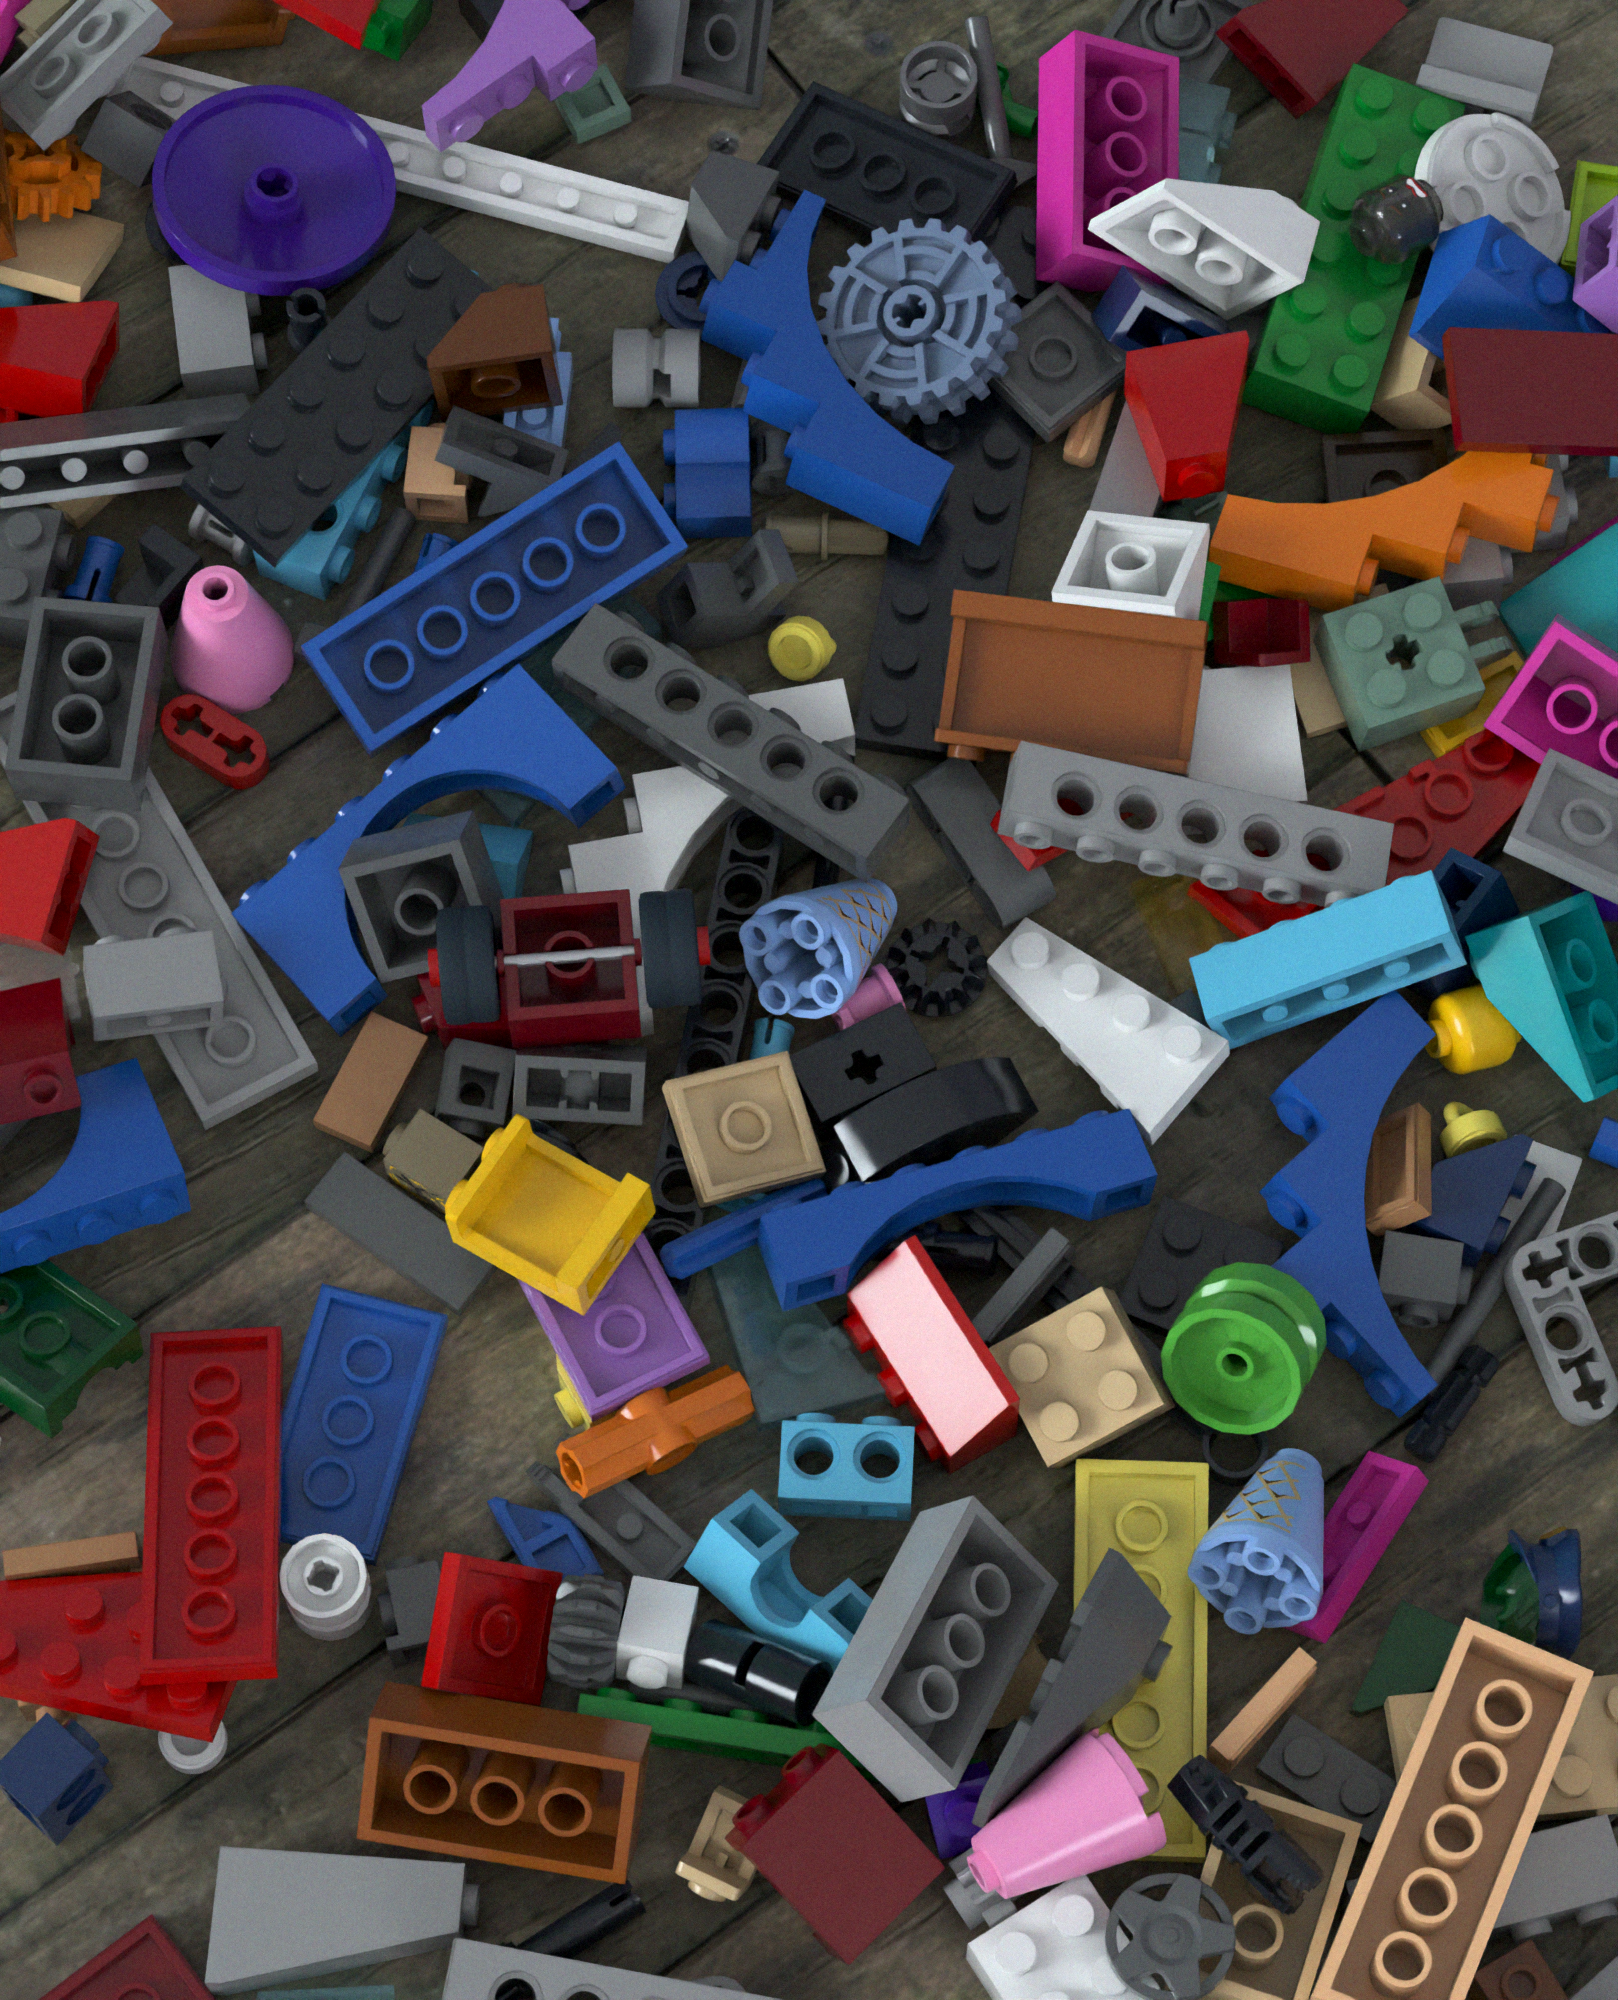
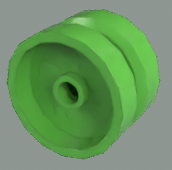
M1237 1262L1214 1269L1196 1285L1186 1302L1184 1310L1178 1315L1169 1330L1161 1351L1163 1379L1175 1401L1195 1420L1221 1432L1245 1435L1273 1429L1293 1413L1306 1384L1310 1381L1320 1362L1327 1344L1325 1318L1313 1295L1292 1276L1266 1264Z

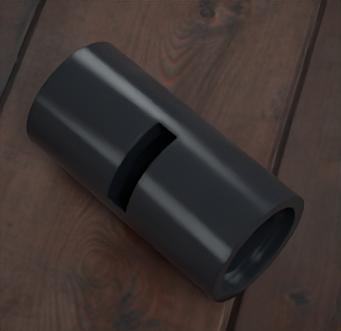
M717 1619L708 1620L700 1626L689 1644L685 1659L686 1675L691 1682L801 1726H809L817 1720L812 1714L833 1676L831 1665L825 1661Z

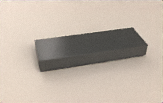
M346 1152L342 1153L304 1200L307 1209L459 1317L498 1269L495 1265L454 1243L448 1225Z

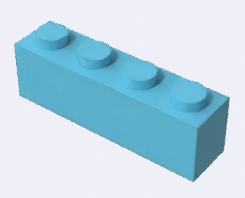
M1432 870L1416 876L1409 875L1398 878L1386 887L1355 898L1340 899L1323 910L1295 920L1280 921L1272 925L1268 930L1235 942L1217 944L1209 951L1189 958L1206 1022L1212 1031L1229 1041L1230 1049L1467 964L1448 902Z

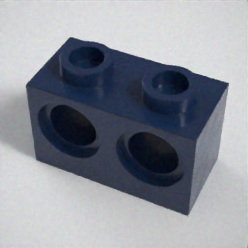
M46 1712L0 1760V1789L14 1807L58 1846L114 1786L103 1770L109 1759L98 1749L100 1747L99 1743L72 1718L64 1726H61Z

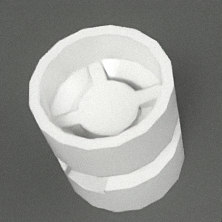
M327 1533L307 1536L292 1546L283 1559L279 1578L282 1594L290 1614L298 1627L313 1638L327 1641L344 1639L360 1630L371 1615L375 1598L364 1558L356 1546L341 1536Z

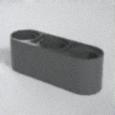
M948 758L905 784L906 793L915 812L988 919L998 930H1005L1057 898L1054 885L1043 865L1028 872L990 826L996 812L1002 809V806L971 761Z

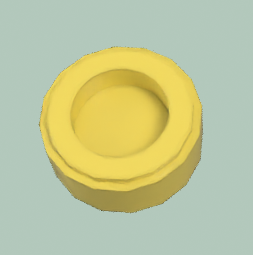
M799 615L788 618L771 633L768 641V655L772 665L781 675L796 681H805L815 677L829 664L832 655L837 649L835 641L820 622L811 617Z
M1455 1101L1449 1102L1443 1109V1116L1447 1126L1443 1129L1439 1141L1447 1159L1507 1139L1506 1130L1499 1116L1494 1111H1474L1467 1105Z

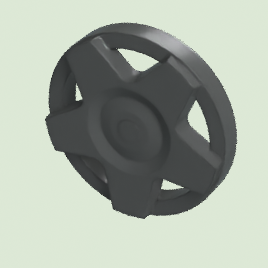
M1181 1873L1151 1875L1128 1887L1114 1903L1105 1931L1106 1953L1113 1972L1128 1990L1144 2000H1198L1206 1996L1226 1976L1231 1966L1236 1946L1234 1922L1222 1898L1201 1880ZM1170 1887L1162 1901H1154L1142 1895L1154 1889ZM1201 1898L1212 1907L1220 1922L1201 1917ZM1119 1920L1124 1923L1133 1935V1939L1120 1953L1116 1940ZM1222 1955L1215 1970L1201 1982L1200 1961L1204 1958ZM1153 1973H1159L1164 1978L1170 1991L1152 1988L1138 1979Z

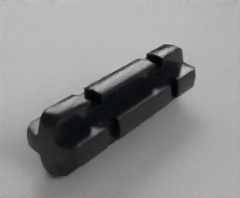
M1472 1345L1466 1350L1457 1363L1456 1370L1458 1372L1452 1371L1423 1411L1424 1414L1421 1416L1423 1421L1417 1420L1404 1441L1405 1449L1425 1463H1431L1435 1460L1447 1441L1445 1435L1452 1436L1478 1399L1481 1392L1479 1387L1485 1388L1497 1372L1499 1367L1498 1359L1478 1345Z

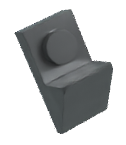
M453 405L445 423L434 461L450 466L463 474L473 475L487 481L478 516L484 517L514 509L561 479L569 450Z

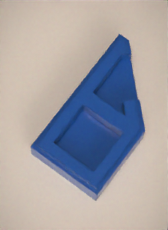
M494 1497L487 1501L488 1508L521 1565L563 1573L562 1580L568 1574L583 1577L585 1573L604 1576L602 1568L578 1526L566 1515L548 1510L543 1512L509 1503L507 1499Z

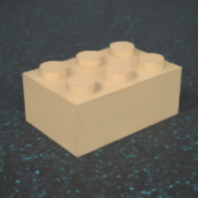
M1234 1781L1237 1785H1242L1249 1792L1245 1798L1246 1800H1257L1263 1806L1262 1810L1276 1820L1273 1826L1276 1831L1284 1828L1309 1856L1315 1860L1324 1871L1323 1875L1325 1877L1315 1890L1311 1889L1310 1892L1303 1891L1305 1893L1303 1896L1304 1901L1294 1914L1291 1913L1288 1916L1285 1913L1282 1914L1271 1905L1270 1901L1239 1872L1243 1866L1242 1864L1235 1863L1232 1865L1225 1858L1226 1854L1222 1850H1217L1211 1842L1200 1880L1210 1886L1227 1905L1235 1926L1236 1946L1231 1966L1224 1979L1213 1991L1198 2000H1308L1363 1824ZM1201 1898V1917L1220 1922L1212 1907ZM1222 1955L1204 1958L1200 1961L1201 1982L1215 1970ZM1166 1984L1164 1989L1170 1991Z

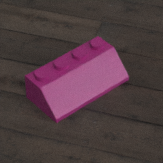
M1074 30L1039 58L1036 280L1052 284L1058 280L1065 287L1085 292L1104 291L1109 288L1121 267L1125 265L1160 285L1170 284L1088 230L1092 218L1166 178L1179 180V57Z
M1557 613L1521 665L1483 726L1539 764L1542 763L1549 748L1618 779V653Z

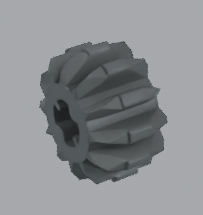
M586 1573L584 1577L568 1574L562 1580L557 1589L556 1602L553 1607L547 1648L548 1657L546 1665L552 1682L569 1684L568 1687L589 1690V1687H608L614 1680V1675L616 1674L617 1640L627 1600L626 1592L621 1582L605 1580V1576Z

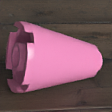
M209 566L193 575L187 584L171 645V666L177 684L184 693L201 696L229 714H239L261 708L271 701L270 696L283 683L284 686L286 685L293 670L294 654L292 649L294 643L289 627L283 618L239 572L227 566Z
M1094 1727L1074 1741L971 1838L974 1853L967 1857V1863L975 1880L985 1893L988 1894L996 1890L1004 1899H1008L1154 1854L1165 1847L1167 1838L1159 1811L1149 1817L1144 1812L1141 1796L1149 1792L1138 1770L1109 1733L1106 1732L1099 1736V1728Z

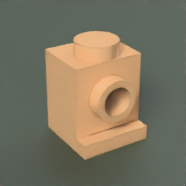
M434 423L428 427L411 426L403 490L406 510L410 511L416 517V520L469 524L470 508L467 490H471L473 475L463 474L450 466L434 461L445 423Z

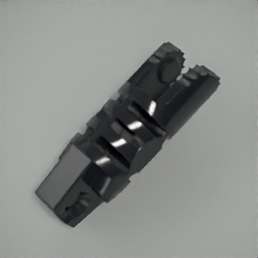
M1198 1755L1191 1759L1168 1783L1167 1788L1196 1823L1198 1830L1204 1836L1212 1833L1215 1836L1212 1844L1216 1849L1222 1850L1226 1854L1225 1858L1232 1865L1235 1863L1242 1864L1243 1866L1239 1872L1282 1914L1285 1913L1288 1916L1291 1913L1294 1914L1304 1901L1303 1896L1305 1893L1303 1891L1310 1892L1311 1889L1315 1890L1325 1877L1323 1875L1324 1871L1315 1860L1309 1856L1284 1828L1279 1831L1274 1829L1273 1826L1276 1820L1262 1810L1263 1806L1257 1800H1246L1245 1798L1249 1792L1242 1785H1237L1204 1756Z

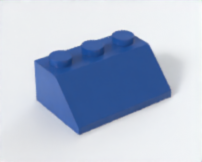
M1489 214L1439 234L1408 336L1445 362L1442 336L1449 327L1611 334V330L1572 300L1575 281L1573 276Z

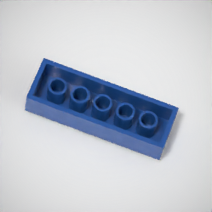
M618 441L301 645L302 654L370 758H373L480 689L495 674L506 672L579 625L595 603L605 608L684 557L688 545Z

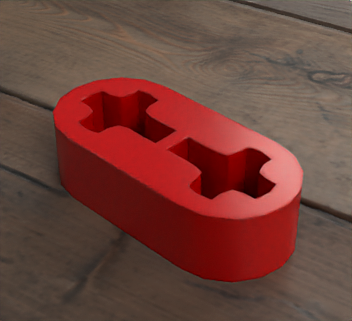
M196 694L180 695L165 705L161 713L160 725L167 746L175 754L224 785L234 789L251 788L265 778L269 770L270 758L263 737L255 729ZM199 716L202 730L209 737L205 738L198 732L190 729L182 736L178 721L183 719L191 722ZM222 745L239 754L244 752L246 748H250L253 762L248 765L240 761L232 768L228 753L221 748Z

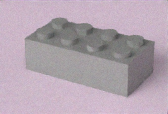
M974 1495L920 1511L812 1715L901 1803L955 1790L1059 1583Z

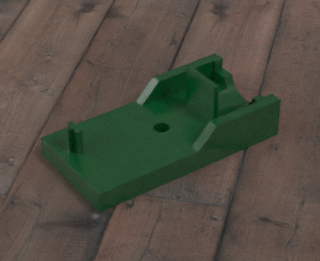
M47 1259L36 1265H25L0 1273V1306L8 1307L4 1313L0 1314V1402L53 1439L64 1429L62 1421L77 1408V1402L83 1388L96 1373L107 1367L118 1370L126 1361L134 1364L144 1354L139 1326L134 1320Z

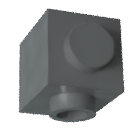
M1386 1230L1379 1251L1376 1276L1391 1314L1399 1316L1398 1320L1401 1323L1417 1328H1432L1437 1326V1323L1449 1324L1455 1305H1467L1473 1267L1461 1265L1464 1243Z

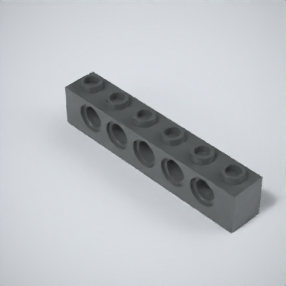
M595 603L552 658L554 683L557 688L864 882L869 880L909 825L910 799L906 798V793L894 780L878 773L871 776L855 766L850 755L835 743L825 740L820 744L801 732L799 724L790 715L777 708H770L768 711L749 699L748 693L736 681L724 675H719L717 678L699 668L695 659L682 647L674 643H667L665 646L645 634L643 626L635 618L623 611L616 610L612 613ZM630 665L638 666L645 670L642 675L633 679L622 678L616 674L619 669ZM678 698H688L697 703L692 709L683 712L674 711L667 706L671 701ZM732 730L742 731L749 736L746 741L740 744H727L719 739L722 734ZM782 763H791L801 769L797 775L788 778L779 777L771 772L775 766ZM833 796H844L854 802L850 808L843 811L831 810L823 803Z

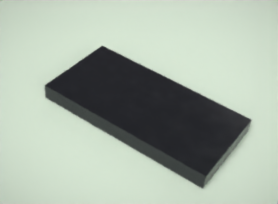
M814 81L757 163L758 165L779 171L777 195L797 203L804 189L826 199L822 213L823 216L871 238V232L880 227H883L888 234L897 232L900 220L912 218L918 228H924L929 218L940 219L945 224L946 232L948 233L956 225L967 229L972 235L971 241L976 243L980 240L1018 183L1014 170Z

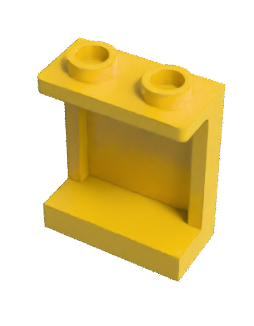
M517 1113L505 1129L500 1127L489 1137L482 1152V1162L469 1181L462 1179L451 1191L445 1204V1219L454 1243L584 1316L655 1214L656 1210L650 1184L630 1173H627L620 1183L536 1136L532 1132L529 1119Z

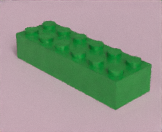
M1353 63L1335 96L1299 208L1320 221L1305 280L1303 283L1269 299L1247 365L1242 403L1326 434L1357 432L1369 413L1424 240V233L1417 216L1412 189L1406 187L1405 181L1407 178L1414 179L1418 158L1428 139L1446 123L1462 117L1466 107L1465 104ZM1393 186L1397 187V191L1393 194H1389L1386 188ZM1380 190H1381V192L1385 195V197H1386L1385 200L1383 199V196H1382L1381 193L1379 192ZM1407 200L1411 203L1407 211L1400 207L1402 201ZM1391 206L1397 208L1403 216H1400V214L1396 210L1391 208ZM1368 232H1369V235H1370L1371 240H1372L1375 244L1379 245V247L1375 246V245L1369 240ZM1375 233L1377 235L1385 233L1387 237L1381 242L1377 240ZM1398 234H1405L1409 239L1410 247ZM1393 248H1398L1400 252L1398 254H1394L1389 250Z

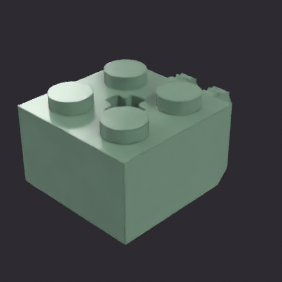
M1438 576L1322 615L1313 641L1358 752L1461 718L1477 709L1486 690L1477 668L1495 663L1514 651L1511 641L1507 636L1494 637L1468 647L1463 633L1485 627L1500 616L1492 600L1454 611L1442 581ZM1390 657H1399L1406 660L1410 664V668L1402 670L1400 662L1391 665L1388 660Z

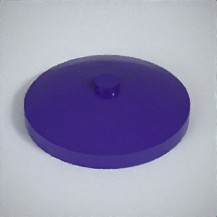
M254 85L216 94L193 106L171 126L161 141L154 159L152 171L153 209L158 226L169 245L181 259L205 277L224 286L247 293L287 296L300 288L309 287L318 291L335 285L355 274L376 255L383 245L393 221L396 178L391 158L383 142L366 121L354 111L327 96L313 91L283 85Z

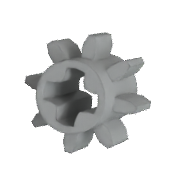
M971 1847L948 1862L957 1877L944 1885L943 1889L970 1930L984 1921L992 1929L1018 1912L1013 1902L1027 1893L1004 1899L996 1890L988 1894L985 1893L975 1880L967 1863V1857L974 1853Z

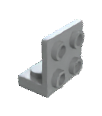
M1441 17L1438 20L1426 62L1421 65L1415 86L1465 104L1463 116L1470 114L1491 115L1498 112L1520 121L1531 129L1551 61L1553 46L1532 39Z

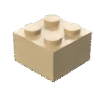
M1102 1286L988 1348L1020 1398L1019 1414L1049 1468L1061 1469L1076 1461V1459H1080L1175 1407L1171 1396L1115 1291Z

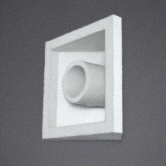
M1088 510L1051 591L1052 601L1199 620L1210 538L1209 524Z

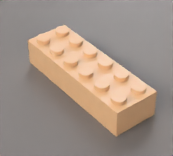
M1465 1617L1310 2000H1465L1594 1671Z

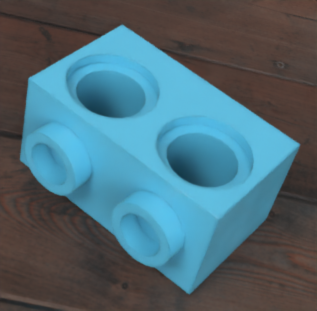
M803 1413L796 1417V1421L782 1420L778 1487L779 1514L910 1521L915 1427L902 1426L901 1420L888 1416L866 1417L862 1420V1424L836 1423L835 1417L823 1413ZM818 1451L827 1455L832 1464L825 1472L818 1475H810L802 1472L797 1467L796 1461L806 1452ZM883 1454L891 1457L897 1463L898 1468L888 1477L875 1478L863 1470L862 1464L870 1456Z

